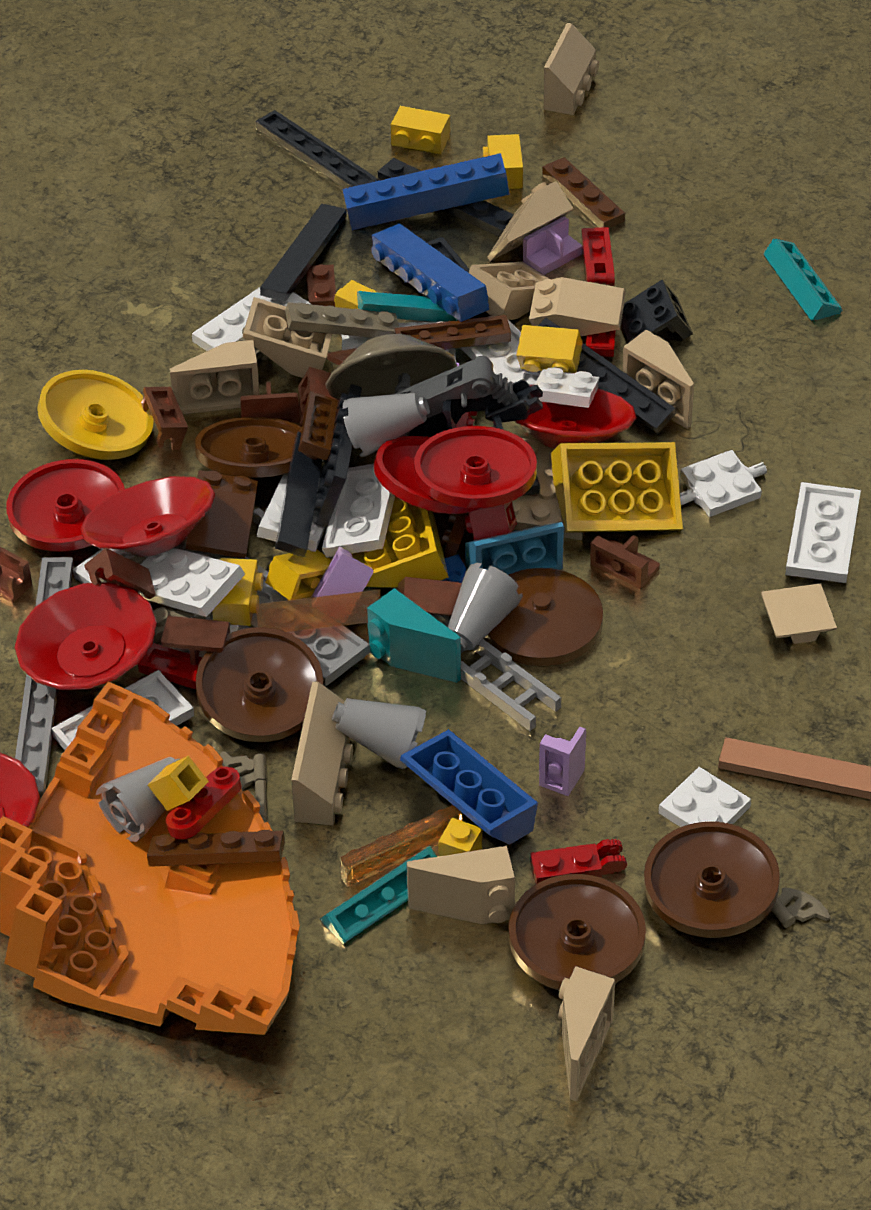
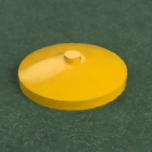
M71 370L54 376L43 387L37 405L38 417L42 426L56 442L77 454L95 459H121L137 453L148 442L154 424L150 409L144 412L142 408L143 395L120 378L94 370Z

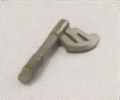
M221 752L220 756L223 759V766H239L234 769L239 772L240 776L250 773L240 777L241 789L244 790L247 786L255 784V799L260 804V815L264 823L268 822L266 756L264 754H256L253 759H249L247 756L231 757L227 752Z
M782 888V893L777 897L776 903L771 910L785 928L790 927L795 922V919L804 922L813 917L825 921L831 918L827 909L820 901L803 891L792 888ZM792 899L797 900L793 905L785 907ZM806 905L810 906L809 909L802 910Z

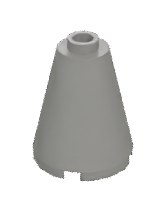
M418 393L357 397L344 400L343 409L348 407L349 414L343 417L345 427L354 449H362V452L359 454L361 457L374 453L386 441L399 438L424 423L427 419L426 415L430 414L426 398L420 397Z
M474 563L469 566L465 573L448 624V628L461 637V651L472 650L519 605L523 597L522 593L518 595L516 591L519 587L518 584L509 575L496 567L490 566L486 570L479 568L482 563Z
M346 698L344 704L338 702L332 721L337 722L336 729L393 766L405 769L407 766L400 761V757L417 747L418 743L415 741L418 732H422L426 710L416 706Z
M173 757L164 758L104 783L97 789L96 795L102 794L103 797L98 802L103 814L117 832L120 833L125 830L131 835L126 839L134 842L140 840L166 810L147 785L167 765L180 759H174Z

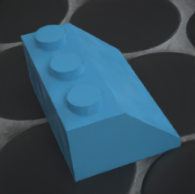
M549 523L508 534L465 542L466 567L468 569L471 564L482 563L479 568L488 570L490 566H493L507 575L530 568L563 569V523Z

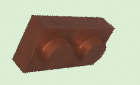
M334 264L311 266L307 271L309 303L311 305L335 307Z

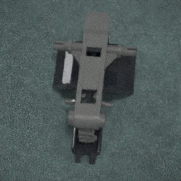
M478 356L474 360L444 371V373L413 386H410V375L402 373V376L401 374L398 376V385L395 387V394L418 393L420 397L426 398L430 409V414L426 415V421L402 435L432 437L440 432L456 428V424L461 416L471 411H485V418L492 422L493 416L496 415L500 416L502 423L525 420L529 415L543 409V404L538 399L543 396V391L538 385L530 386L525 379L515 383L512 381L508 382L507 377L502 379L503 374L499 373L496 375L494 373V365L486 356Z

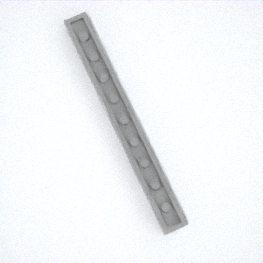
M72 557L42 558L36 606L56 592L71 587L74 567ZM26 674L15 759L20 760L35 776L41 798L47 784L53 736L51 728L54 727L58 689L36 683Z

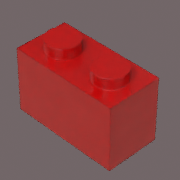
M512 501L495 507L480 508L476 511L468 512L469 515L465 516L467 531L469 534L473 533L474 540L511 533L517 525Z

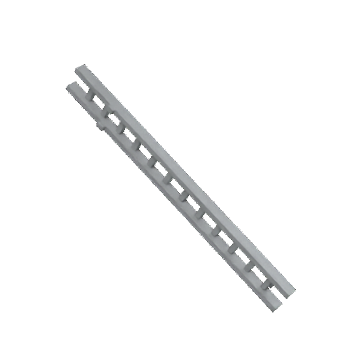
M260 508L253 511V522L258 526L265 514ZM326 527L325 532H324V534H323V536H322L323 538H325V534H326L327 527ZM365 587L358 601L365 607H369L379 600L378 597L371 593L377 587ZM389 587V588H391L392 590H393L394 588H395L396 590H398V587ZM430 614L448 627L451 616ZM484 639L472 649L481 656L479 660L471 666L461 661V679L529 731L536 727V716L523 706L535 697L555 712L561 708V697L513 662L512 657L506 652L501 653ZM490 664L504 673L492 683L486 680V676L481 673ZM513 680L527 690L515 700L501 691L502 688Z

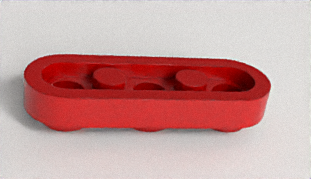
M225 766L218 767L206 777L209 782L190 801L175 807L167 815L166 824L169 835L175 839H188L195 836L239 793L242 787L239 772L234 768Z

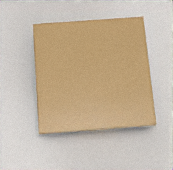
M821 583L761 592L776 638L791 636L794 644L815 641L820 632L837 630Z

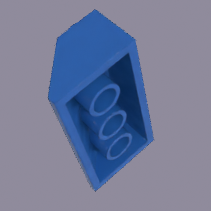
M449 729L401 755L400 761L490 836L510 845L533 831L538 802Z

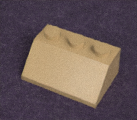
M571 23L566 24L544 66L543 110L574 115L577 107L583 103L585 90L589 91L591 87L592 76H596L598 73L599 61L596 60V49Z

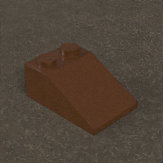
M199 470L197 478L209 482L216 495L211 509L187 536L185 549L246 559L258 480H253L246 476H230L216 471Z

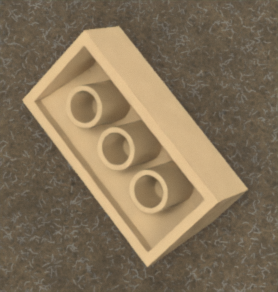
M312 682L291 779L294 821L334 825L336 813L342 812L343 793H340V789L347 786L348 768H345V764L352 761L353 744H350V737L336 729L337 722L332 721L338 702L344 704L345 701L319 682Z

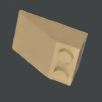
M557 181L546 185L545 182L537 185L531 190L532 193L521 200L523 205L515 212L489 253V261L523 245L524 237L568 215L574 209Z
M524 262L471 265L469 270L472 276L486 285L489 310L486 312L489 313V317L506 315L508 320L518 319L531 311L536 282L549 279Z
M564 277L545 279L536 282L529 320L532 326H538L545 318H548L560 328L578 329L580 336L620 330L626 292L624 288Z
M254 297L242 337L245 340H253L254 347L291 375L303 378L309 367L322 370L332 334L288 329L285 314L286 306Z
M645 330L624 346L623 372L672 405L676 410L672 420L689 429L692 424L694 382L669 343Z
M253 340L223 343L170 368L172 390L182 414L241 408V396L260 395Z
M507 846L408 861L407 890L409 909L478 924L501 923L510 920L515 906V876Z
M576 966L570 979L564 978L561 984L559 998L563 999L558 1013V1018L562 1019V1039L569 1097L573 1101H577L613 1022L615 979Z

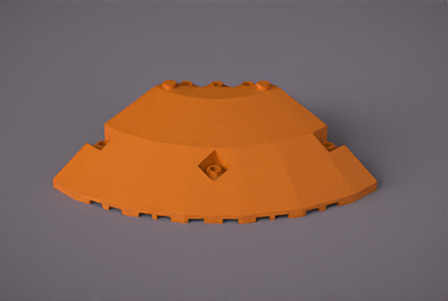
M108 681L94 699L92 710L77 727L76 737L62 753L60 762L56 766L55 776L40 798L33 823L26 827L4 816L0 819V932L10 937L4 964L34 977V988L64 1002L161 1027L169 1013L173 1012L197 1023L196 1030L265 1035L288 996L297 935L300 927L297 911H294L293 906L294 893L293 890H290V872L287 859L282 857L281 861L149 867L147 853L152 836L169 834L166 817L173 809L165 810L137 842L126 839L131 836L125 830L120 833L117 832L106 819L98 803L103 797L102 794L96 795L97 789L104 783L167 757L182 759L189 755L205 777L216 768L223 767V759L211 745L203 746L193 739V732L186 726L180 729L169 721L170 714L154 702ZM241 789L199 832L212 834L229 831H272L268 822L264 823L260 815L259 802L249 790L243 791Z

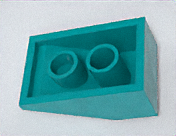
M395 588L367 607L369 648L374 657L382 659L392 667L456 683L461 680V637Z

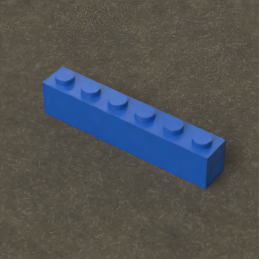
M501 153L342 189L352 230L509 195L507 175Z
M400 223L372 234L373 246L371 250L375 260L381 262L391 272L397 274L405 282L416 288L419 293L424 294L434 304L439 305L460 322L489 310L485 284Z

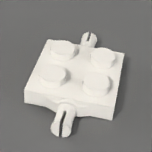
M733 450L681 468L680 477L688 489L680 493L681 505L694 501L711 517L761 498L762 490L753 478L767 474L766 465L761 462L748 468L741 463Z

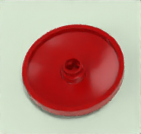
M464 426L440 432L426 440L415 455L414 474L419 487L427 495L439 502L461 508H489L516 500L532 487L537 475V459L532 447L521 437L509 431L488 426Z
M402 436L386 441L378 449L374 461V473L379 482L399 499L422 509L448 514L468 513L480 509L447 505L433 499L419 487L414 474V459L420 446L431 437Z
M65 459L50 462L25 474L11 489L6 504L9 524L19 539L38 549L71 551L91 546V544L85 542L80 531L86 515L100 502L125 489L120 477L103 464L83 459Z

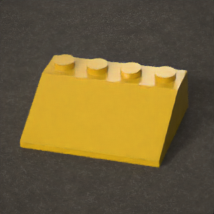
M675 442L560 443L551 452L553 483L566 533L683 530Z
M396 496L383 549L351 554L352 558L371 567L374 571L366 587H398V584L405 577L431 580L449 578L434 512L411 505Z

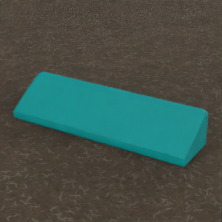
M773 238L765 250L764 256L810 320H819L840 314L843 311L842 307L797 246L792 242Z
M357 291L358 309L396 313L397 319L429 322L457 321L455 317L448 314L436 303L434 304L426 296Z
M431 846L427 847L320 918L321 922L344 944L408 901V861L437 857Z

